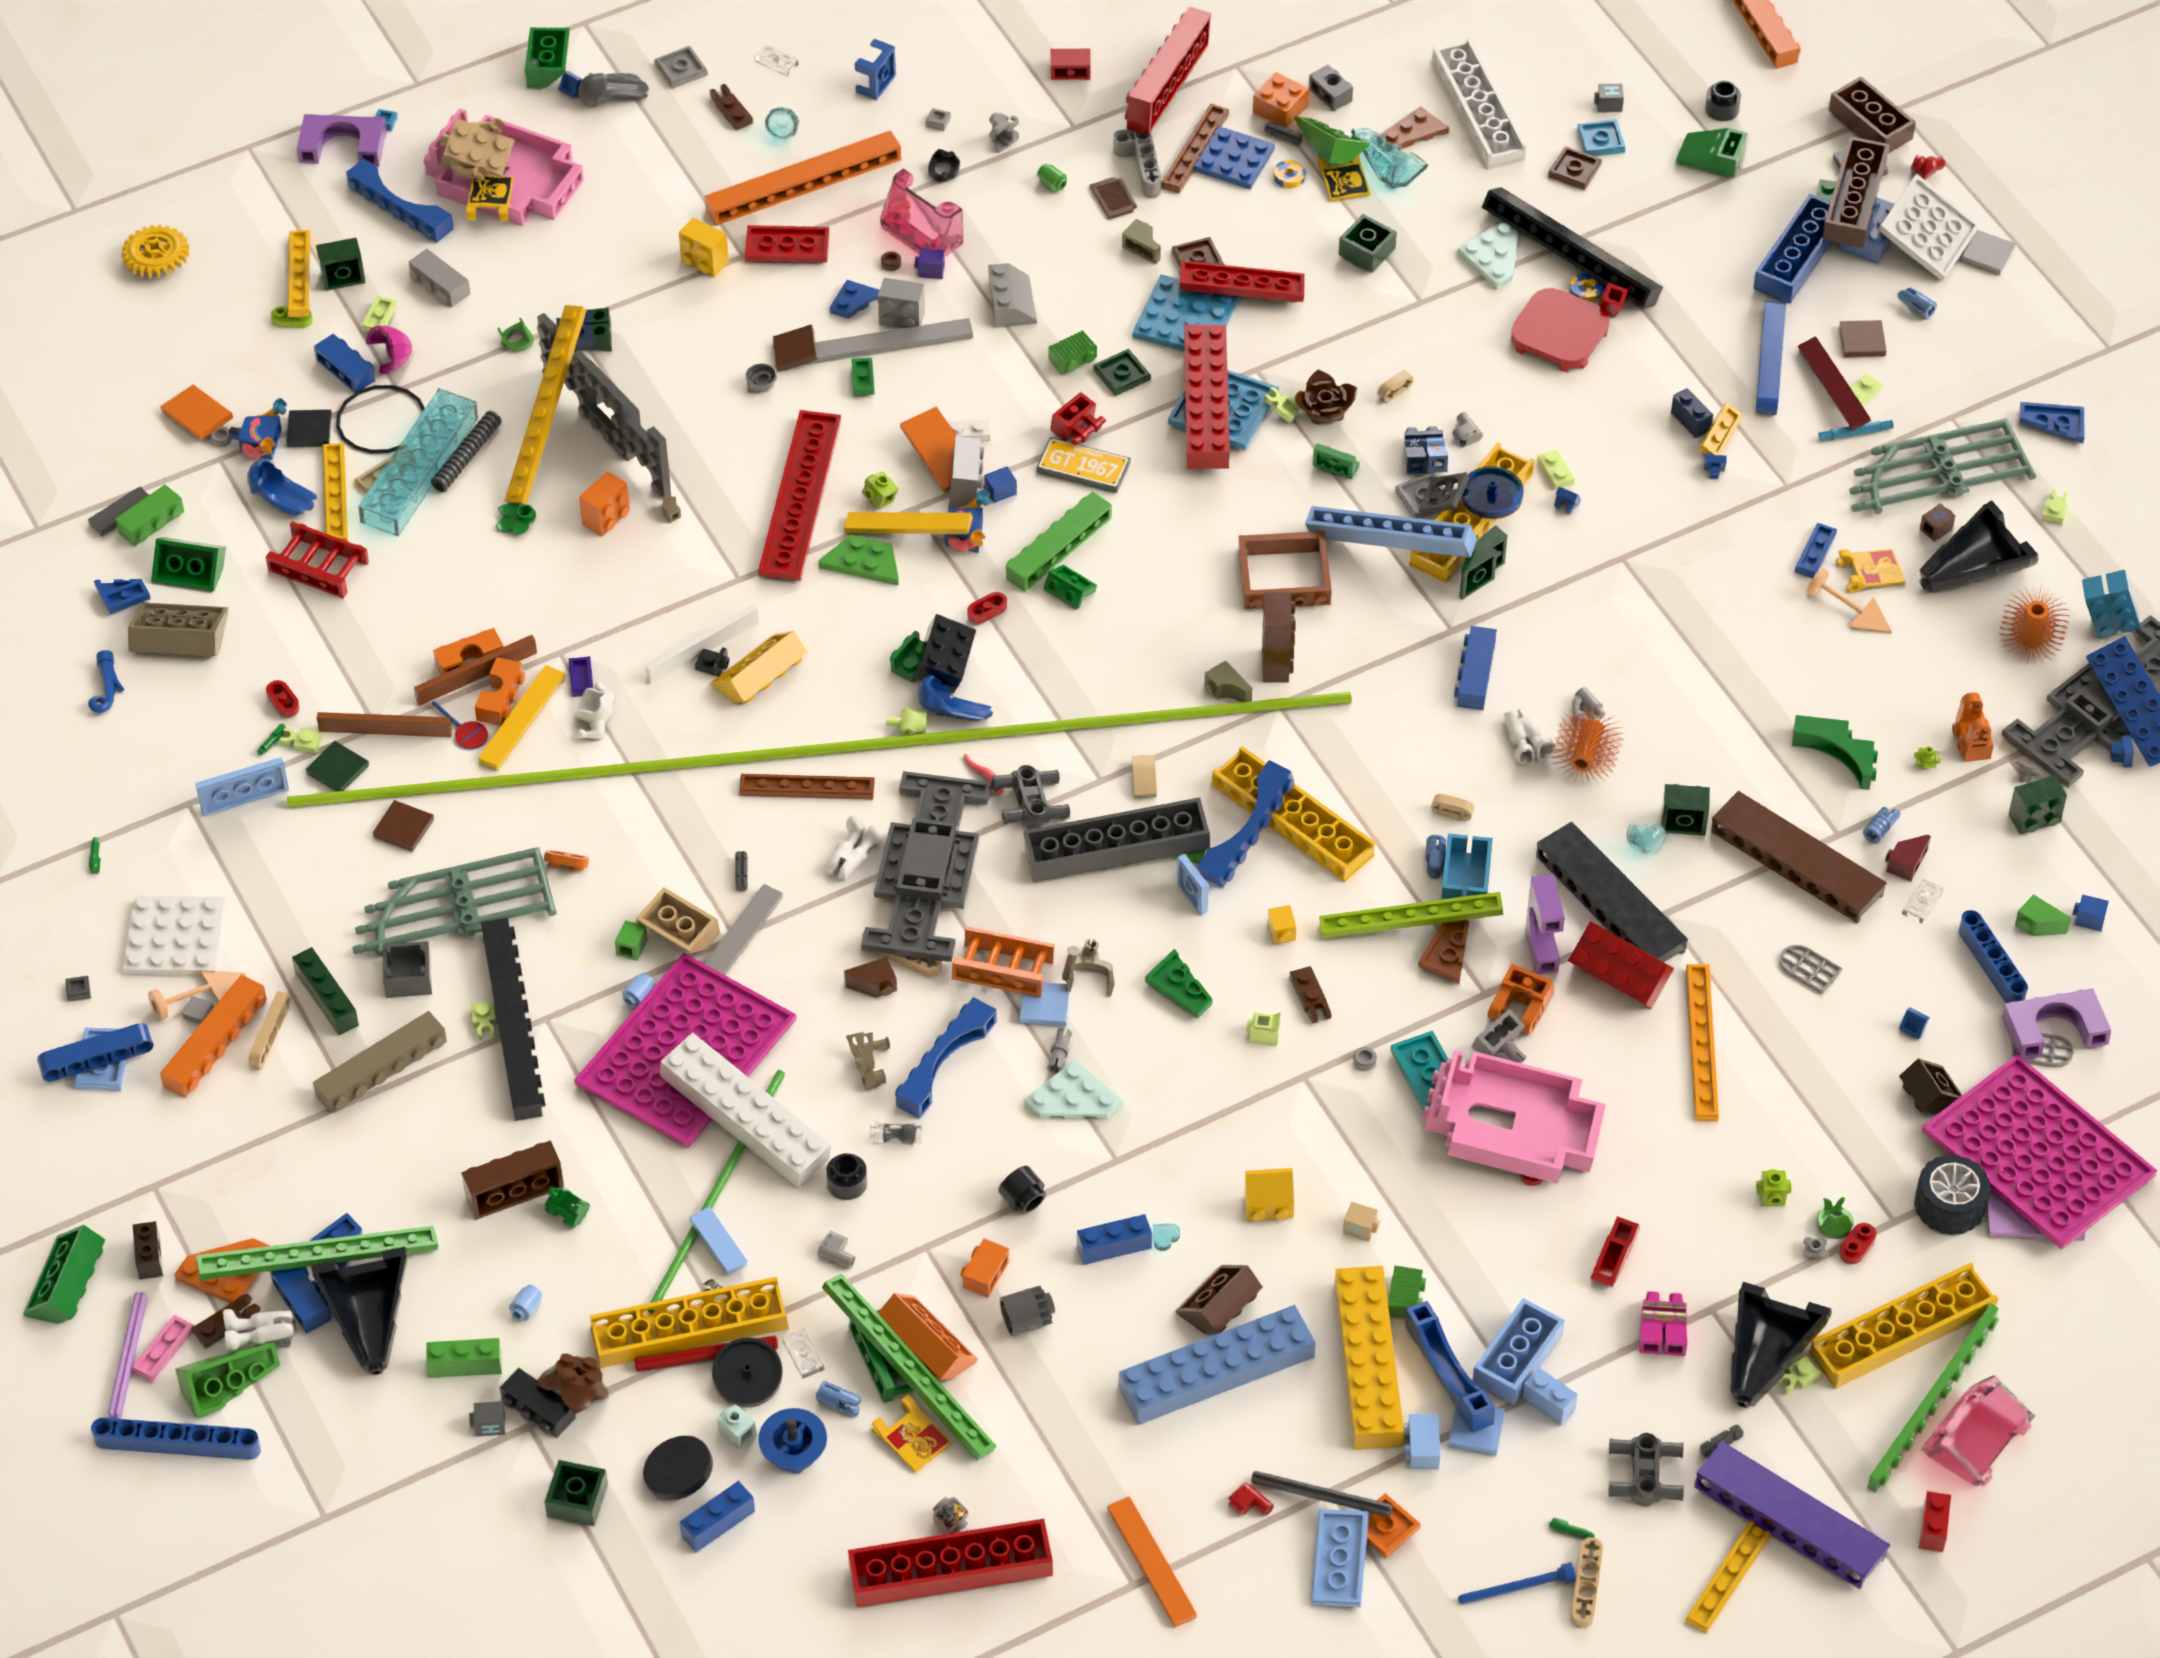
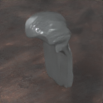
M589 72L580 81L578 87L579 98L587 106L597 105L599 102L606 103L608 99L618 96L645 98L648 97L646 92L649 91L646 82H643L637 75L632 73L604 74Z

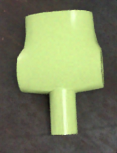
M905 707L901 710L900 717H886V726H899L902 736L926 733L927 712Z

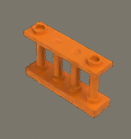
M971 927L965 928L964 946L968 948L964 959L954 957L951 980L1041 998L1044 975L1040 974L1044 962L1053 964L1055 944ZM977 949L990 951L986 963L973 961ZM999 953L1012 956L1008 967L995 965ZM1021 958L1035 960L1031 972L1018 970Z

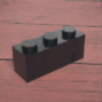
M518 1367L500 1386L501 1401H503L506 1407L519 1411L525 1420L535 1422L544 1433H551L558 1438L576 1419V1414L564 1404L559 1394L553 1390L547 1391L536 1386L538 1380Z

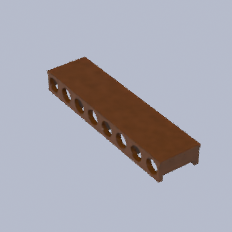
M1739 790L1712 817L1711 832L1857 924L1874 902L1884 895L1885 886L1887 885L1886 881ZM1721 825L1726 830V833L1722 832L1718 826ZM1736 836L1740 837L1745 844H1741L1736 839ZM1754 848H1758L1763 853V856L1757 854ZM1773 859L1777 860L1782 867L1775 865ZM1791 871H1795L1800 876V879L1794 877ZM1810 882L1814 883L1819 888V891L1813 889ZM1829 894L1833 895L1838 902L1831 900ZM1847 905L1851 906L1857 914L1850 912Z

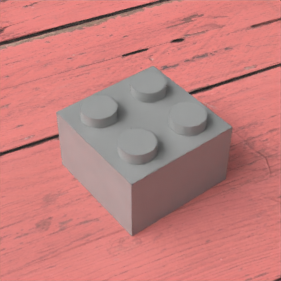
M883 277L878 293L879 324L901 328L922 325L925 315L924 284Z

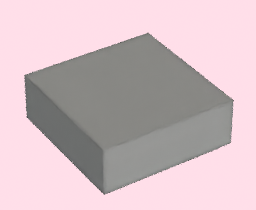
M932 108L925 121V126L945 131L951 119V112Z
M192 996L181 1013L182 1018L201 1024L214 1008L213 1003Z

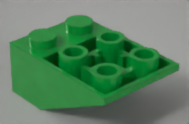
M1731 128L1687 133L1675 162L1734 178L1746 149L1748 133Z

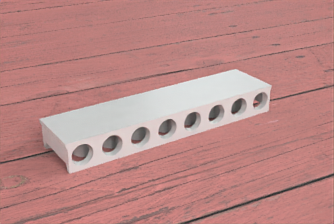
M1471 37L1467 38L1466 42L1441 48H1438L1437 45L1433 46L1431 60L1487 169L1526 161L1527 145Z

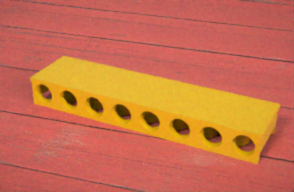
M1497 442L1471 474L1457 508L1442 511L1435 521L1471 525L1478 541L1500 516L1483 512L1477 504L1478 495L1488 488H1500L1507 491L1513 499L1534 473V459L1530 458L1528 461L1501 448V444ZM1411 550L1409 565L1447 583L1466 557Z
M1241 746L1236 755L1218 770L1214 769L1212 771L1211 785L1252 814L1258 797L1257 776L1266 763ZM1294 784L1291 792L1286 793L1281 807L1277 811L1275 810L1271 816L1268 827L1344 882L1375 856V841L1296 784Z
M1970 1262L1816 1337L1811 1342L1808 1353L1834 1389L1981 1318L1991 1303L1997 1306L1998 1296L1990 1292L1973 1269L1974 1265Z
M777 1276L590 1315V1328L599 1368L633 1362L636 1357L704 1347L739 1338L789 1329ZM766 1285H773V1286H774V1287H772V1288H770V1289H767V1290H762V1289H761L762 1287H764V1286H766ZM742 1290H750L747 1294L738 1295ZM718 1295H726L723 1299H714ZM695 1300H703V1302L699 1304H690ZM671 1305H679L675 1309H667ZM647 1310H656L651 1314H643ZM623 1315H632L628 1319H619ZM599 1320H609L604 1324H595Z

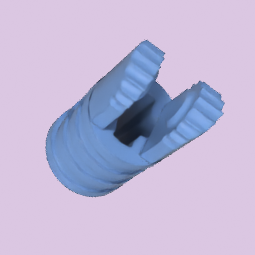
M1912 287L1897 293L1901 302L1926 319L1930 318L1937 309L1935 301Z
M1882 807L1863 829L1864 837L1871 843H1879L1899 819L1901 812L1897 809L1888 812L1887 807Z
M1430 835L1426 839L1425 860L1427 862V874L1432 879L1439 876L1445 862L1446 838L1441 835Z
M823 1381L816 1393V1401L822 1402L851 1416L857 1417L859 1414L858 1404L861 1403V1397L850 1391L835 1386L828 1381Z

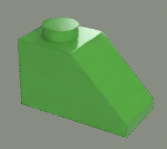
M2033 894L2018 910L2015 925L2033 936L2066 934L2069 930L2071 917Z

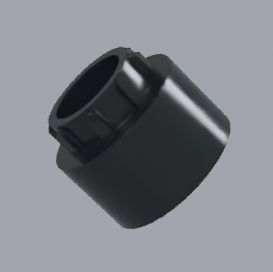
M1721 80L1711 85L1706 94V114L1717 121H1730L1736 118L1740 110L1741 91L1734 83L1727 80Z
M843 1153L833 1157L828 1162L826 1167L827 1187L834 1197L841 1200H852L865 1192L868 1183L867 1167L862 1158L855 1154Z
M1028 1165L1019 1167L1010 1173L998 1188L999 1194L1014 1211L1020 1210L1022 1213H1029L1036 1209L1046 1196V1192L1043 1190L1045 1184Z

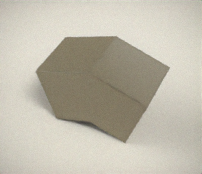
M663 496V516L672 523L682 517L681 508L677 505L676 496Z

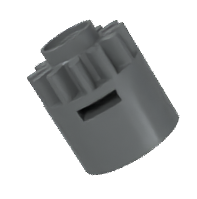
M1041 1285L999 1298L1002 1317L1012 1337L1053 1323L1052 1314L1055 1313L1054 1302L1050 1293H1045Z

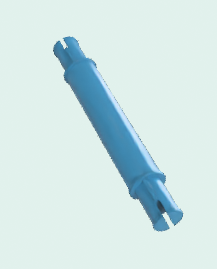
M1892 419L1888 421L1878 420L1867 423L1854 431L1849 426L1835 428L1829 431L1818 432L1819 441L1834 440L1882 432V430L1893 429L1894 423Z

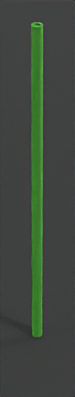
M776 1071L766 1090L772 1097L785 1076L784 1071ZM738 1141L700 1211L708 1207L713 1208L746 1148L742 1142ZM691 1226L650 1303L661 1301L698 1235L693 1226ZM647 1310V1311H648L649 1313H654L656 1310Z

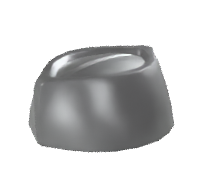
M758 363L752 365L746 371L748 392H766L773 387L777 380V371L773 365Z

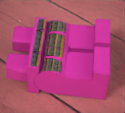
M1647 1292L1641 1310L1639 1353L1661 1354L1663 1343L1662 1330H1664V1355L1686 1356L1688 1345L1687 1303H1684L1681 1293L1669 1294L1668 1302L1660 1301V1293ZM1645 1344H1656V1346L1648 1347ZM1670 1346H1681V1347L1678 1348V1349H1673V1348H1671Z

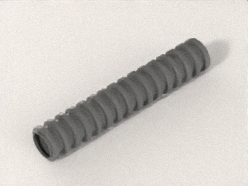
M486 411L485 415L482 416L470 433H468L467 437L460 443V446L456 448L445 464L442 465V468L431 479V484L437 491L446 492L459 474L465 469L466 465L469 464L502 423L501 417L496 412Z

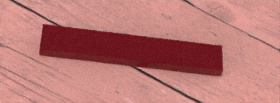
M1814 336L1799 344L1798 349L1851 430L1854 431L1871 421L1870 416L1818 338Z

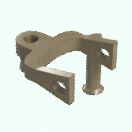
M1086 939L1081 950L1075 946L1068 947V956L1062 973V979L1066 981V991L1071 992L1074 981L1073 970L1088 969L1101 972L1107 976V996L1111 997L1115 985L1113 965L1108 961L1099 959L1097 950L1099 942L1093 939L1090 944L1091 939Z
M873 1032L845 1035L850 1051L854 1056L856 1067L861 1073L864 1088H875L878 1084L886 1083V1075L883 1069L873 1071L875 1068L873 1051L883 1048L890 1049L888 1036L885 1039L873 1041ZM864 1036L868 1039L867 1043H864ZM853 1037H855L857 1045L853 1043Z

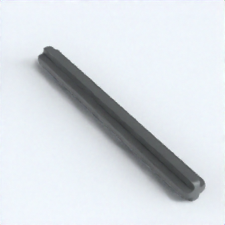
M1253 1471L1251 1483L1361 1511H1368L1369 1513L1390 1517L1393 1510L1392 1504L1260 1471Z

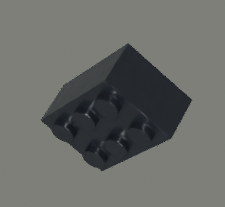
M935 614L927 628L913 678L921 681L924 677L933 675L941 681L942 685H947L950 693L954 694L963 680L977 629Z

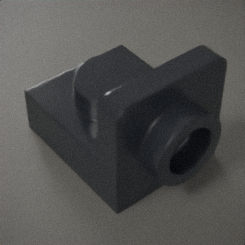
M722 647L719 653L703 648L695 663V670L719 677L722 671L726 670L729 666L730 658L727 654V648Z

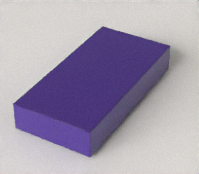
M590 656L568 658L572 697H580L584 694L586 688L594 689Z

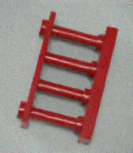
M291 521L289 525L292 539L281 554L269 551L265 557L268 571L344 599L348 593L345 578L357 562L364 565L369 564L367 548L312 529L304 524ZM300 541L310 544V547L300 561L289 558ZM319 548L329 551L318 568L307 565ZM338 555L348 558L337 575L326 572Z

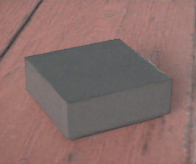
M88 975L65 979L68 1002L91 998Z

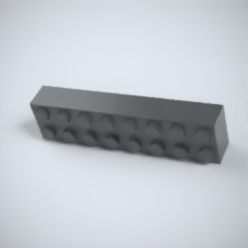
M1200 797L1023 831L1024 847L1033 882L1210 848V832Z

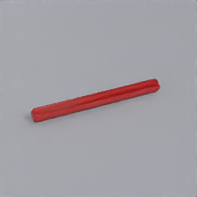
M776 1336L756 1338L768 1343L775 1350L778 1349ZM727 1343L636 1357L634 1360L635 1369L640 1372L714 1360L720 1349Z

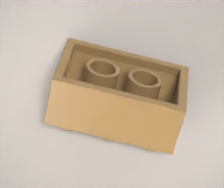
M665 887L656 894L635 918L636 922L688 953L706 950L720 934L717 918Z

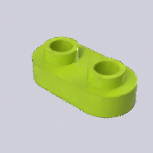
M288 306L276 307L270 314L272 324L277 327L306 328L313 322L311 311L310 316L288 317Z

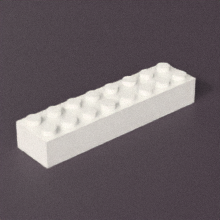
M691 1033L661 1061L660 1076L797 1188L803 1185L830 1159L831 1144L694 1033Z

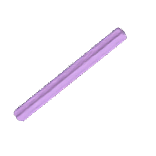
M136 1292L133 1297L108 1408L109 1418L120 1419L122 1416L132 1371L131 1367L133 1366L148 1299L147 1294L144 1292Z

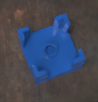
M874 38L870 46L882 50V52L874 62L858 58L854 63V69L859 73L869 76V88L856 85V93L877 100L896 76L895 46Z

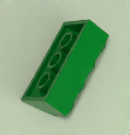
M84 1224L57 1235L23 1315L56 1324L71 1320L78 1311L77 1305L79 1300L86 1292L85 1286L95 1272L94 1266L103 1253L102 1247L106 1239Z

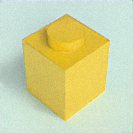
M1287 905L1268 909L1267 923L1273 943H1288L1296 940L1297 926L1291 906Z

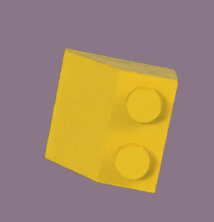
M1293 1168L1245 1171L1244 1202L1246 1221L1294 1218Z

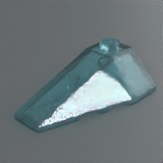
M1369 128L1351 129L1352 135L1370 143L1369 147L1363 151V154L1378 179L1387 188L1397 189V187H1406L1428 168V164L1413 152L1407 154L1401 151L1402 146L1387 143V138Z

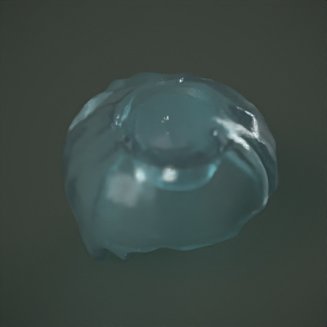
M778 106L771 109L767 114L765 127L773 140L785 142L796 135L799 130L800 120L791 108Z
M1658 823L1652 826L1647 824H1631L1626 830V839L1630 847L1639 854L1647 856L1657 854L1667 837L1666 831Z

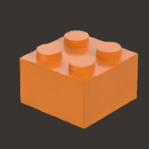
M1275 72L1253 94L1252 112L1276 123V125L1287 128L1294 121V117L1299 116L1309 106V88Z
M609 471L605 472L579 496L582 525L601 537L607 531L612 530L615 524L622 518H625L630 511L627 483Z

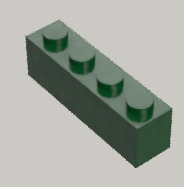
M313 947L292 956L295 974L338 1036L359 1026L355 1007Z

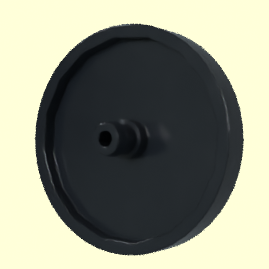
M748 1337L733 1340L720 1349L713 1361L712 1379L717 1392L724 1400L739 1407H755L764 1404L776 1394L782 1382L783 1369L778 1353L771 1345L760 1339Z
M682 1435L670 1438L654 1448L647 1457L643 1467L644 1482L651 1493L660 1499L679 1500L697 1492L709 1479L713 1469L712 1454L707 1445L697 1437Z

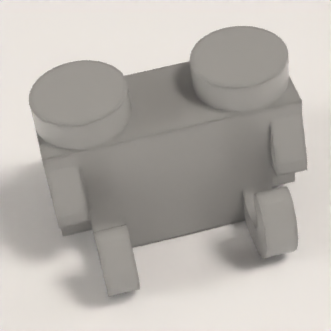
M995 112L990 116L989 122L992 124V130L989 136L992 138V142L995 143V151L997 153H1001L1019 139V132L1014 130L1019 124L1017 116H1010L1011 121L1014 122H1009V116L1001 112L999 114Z

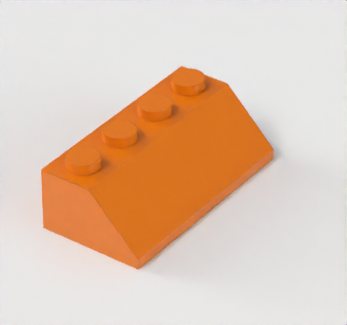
M893 1293L878 1312L882 1319L914 1352L917 1358L930 1368L929 1371L938 1380H952L979 1360L913 1295Z

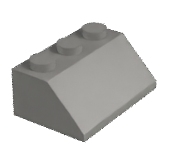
M1010 263L988 265V283L995 326L1007 327L1037 324L1030 276Z

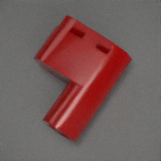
M1247 1482L1243 1483L1228 1498L1230 1500L1228 1505L1241 1516L1246 1514L1252 1507L1256 1508L1264 1516L1269 1515L1274 1508L1272 1502Z

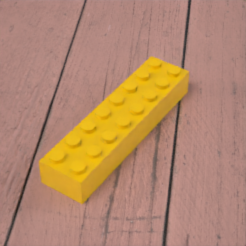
M1383 1266L1336 1268L1334 1287L1354 1450L1403 1447L1404 1426Z

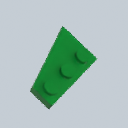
M1175 948L1145 976V982L1197 1019L1213 1004L1211 996L1199 980L1194 978L1190 968L1186 963L1182 962Z

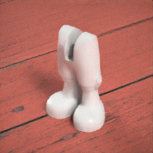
M1525 707L1518 708L1519 718H1516L1512 710L1505 712L1504 718L1510 733L1509 739L1518 746L1515 750V757L1519 763L1524 765L1533 764L1535 754L1539 761H1543L1552 755L1551 750L1553 752L1555 750L1553 740L1550 738L1540 739L1541 729L1536 725ZM1526 739H1528L1532 743L1533 748L1531 745L1527 744Z
M849 816L847 819L848 837L846 841H842L836 846V850L825 870L835 875L841 867L838 877L844 881L866 860V852L872 846L880 844L885 837L883 831L877 826L870 825L866 830L863 821L856 816ZM864 836L860 845L853 849L855 844Z
M223 1310L226 1328L225 1341L228 1352L237 1351L239 1347L253 1342L256 1345H262L294 1335L293 1325L290 1324L293 1322L291 1311L259 1312L253 1314L249 1319H241L236 1317L233 1310ZM250 1329L253 1330L252 1332H249V1333H239V1332L246 1331V1330H250Z

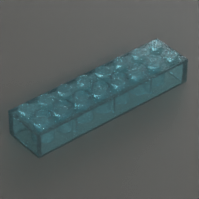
M438 388L359 504L360 523L397 537L401 534L431 489V479L442 468V465L445 464L456 448L460 446V443L477 421L476 401Z

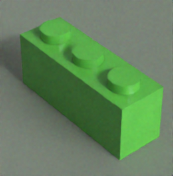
M164 484L115 519L118 533L135 547L185 512L182 498Z
M486 1338L426 1342V1365L429 1378L502 1374L500 1339Z

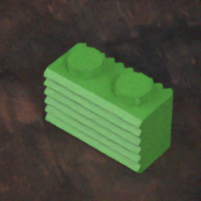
M1084 330L1078 331L1077 334L1074 333V335L1066 339L1064 338L1056 342V344L1053 343V345L1048 347V359L1061 374L1068 371L1073 372L1078 366L1084 363H1091L1097 358V345Z
M1394 1265L1388 1298L1389 1316L1405 1319L1406 1308L1423 1302V1298H1419L1420 1292H1425L1427 1278L1422 1277L1423 1269Z

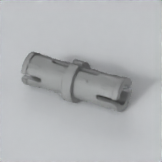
M1065 1028L1057 1030L1055 1044L1051 1046L1050 1050L1052 1055L1047 1066L1048 1071L1051 1073L1053 1072L1054 1065H1056L1055 1074L1061 1071L1064 1058L1068 1056V1044L1072 1036V1032L1069 1029L1066 1030L1065 1036H1063Z

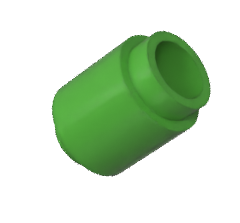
M1045 163L1038 169L1037 177H1039V180L1054 192L1063 190L1067 185V175L1054 165Z

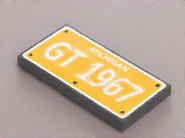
M1050 437L1038 462L1036 472L1117 493L1129 468L1131 458L1079 444L1075 446L1072 442Z

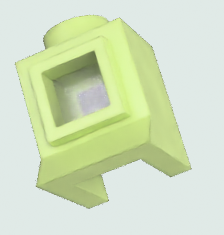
M1253 1012V1017L1247 1020L1246 1032L1250 1033V1042L1278 1045L1281 1012L1277 1014Z

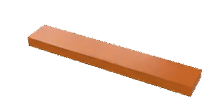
M1130 1496L1107 1505L1109 1514L1174 1628L1197 1618L1194 1607Z

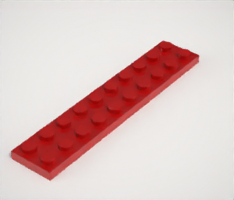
M807 410L799 411L758 568V576L801 581L842 421L840 414Z

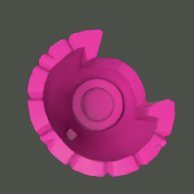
M385 325L373 326L368 331L366 344H386V352L391 359L390 363L380 365V374L391 373L408 361L412 354V343L406 334L396 328Z

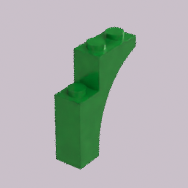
M1795 715L1792 746L1811 748L1834 757L1853 773L1861 789L1870 790L1871 781L1876 780L1877 768H1873V763L1877 764L1878 750H1874L1875 741L1852 739V730H1848L1849 721Z

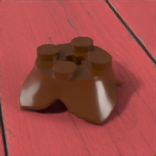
M1317 369L1309 377L1305 392H1297L1294 400L1311 418L1312 423L1317 425L1332 423L1344 419L1345 412L1356 399L1358 387L1349 383L1338 386L1330 374Z
M568 1353L561 1354L556 1364L545 1370L536 1386L547 1391L559 1389L562 1401L575 1414L587 1409L593 1403L596 1395L600 1399H606L609 1396L602 1380L603 1374L597 1366L598 1361L592 1357L582 1358Z

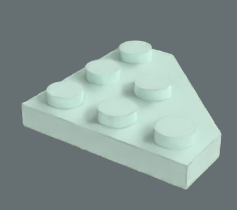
M1501 222L1459 246L1457 253L1498 289L1513 280L1519 232L1507 223Z
M1073 1060L1024 1099V1105L1040 1119H1050V1116H1064V1119L1097 1117L1099 1120H1107L1121 1109L1124 1104L1120 1097L1076 1060Z

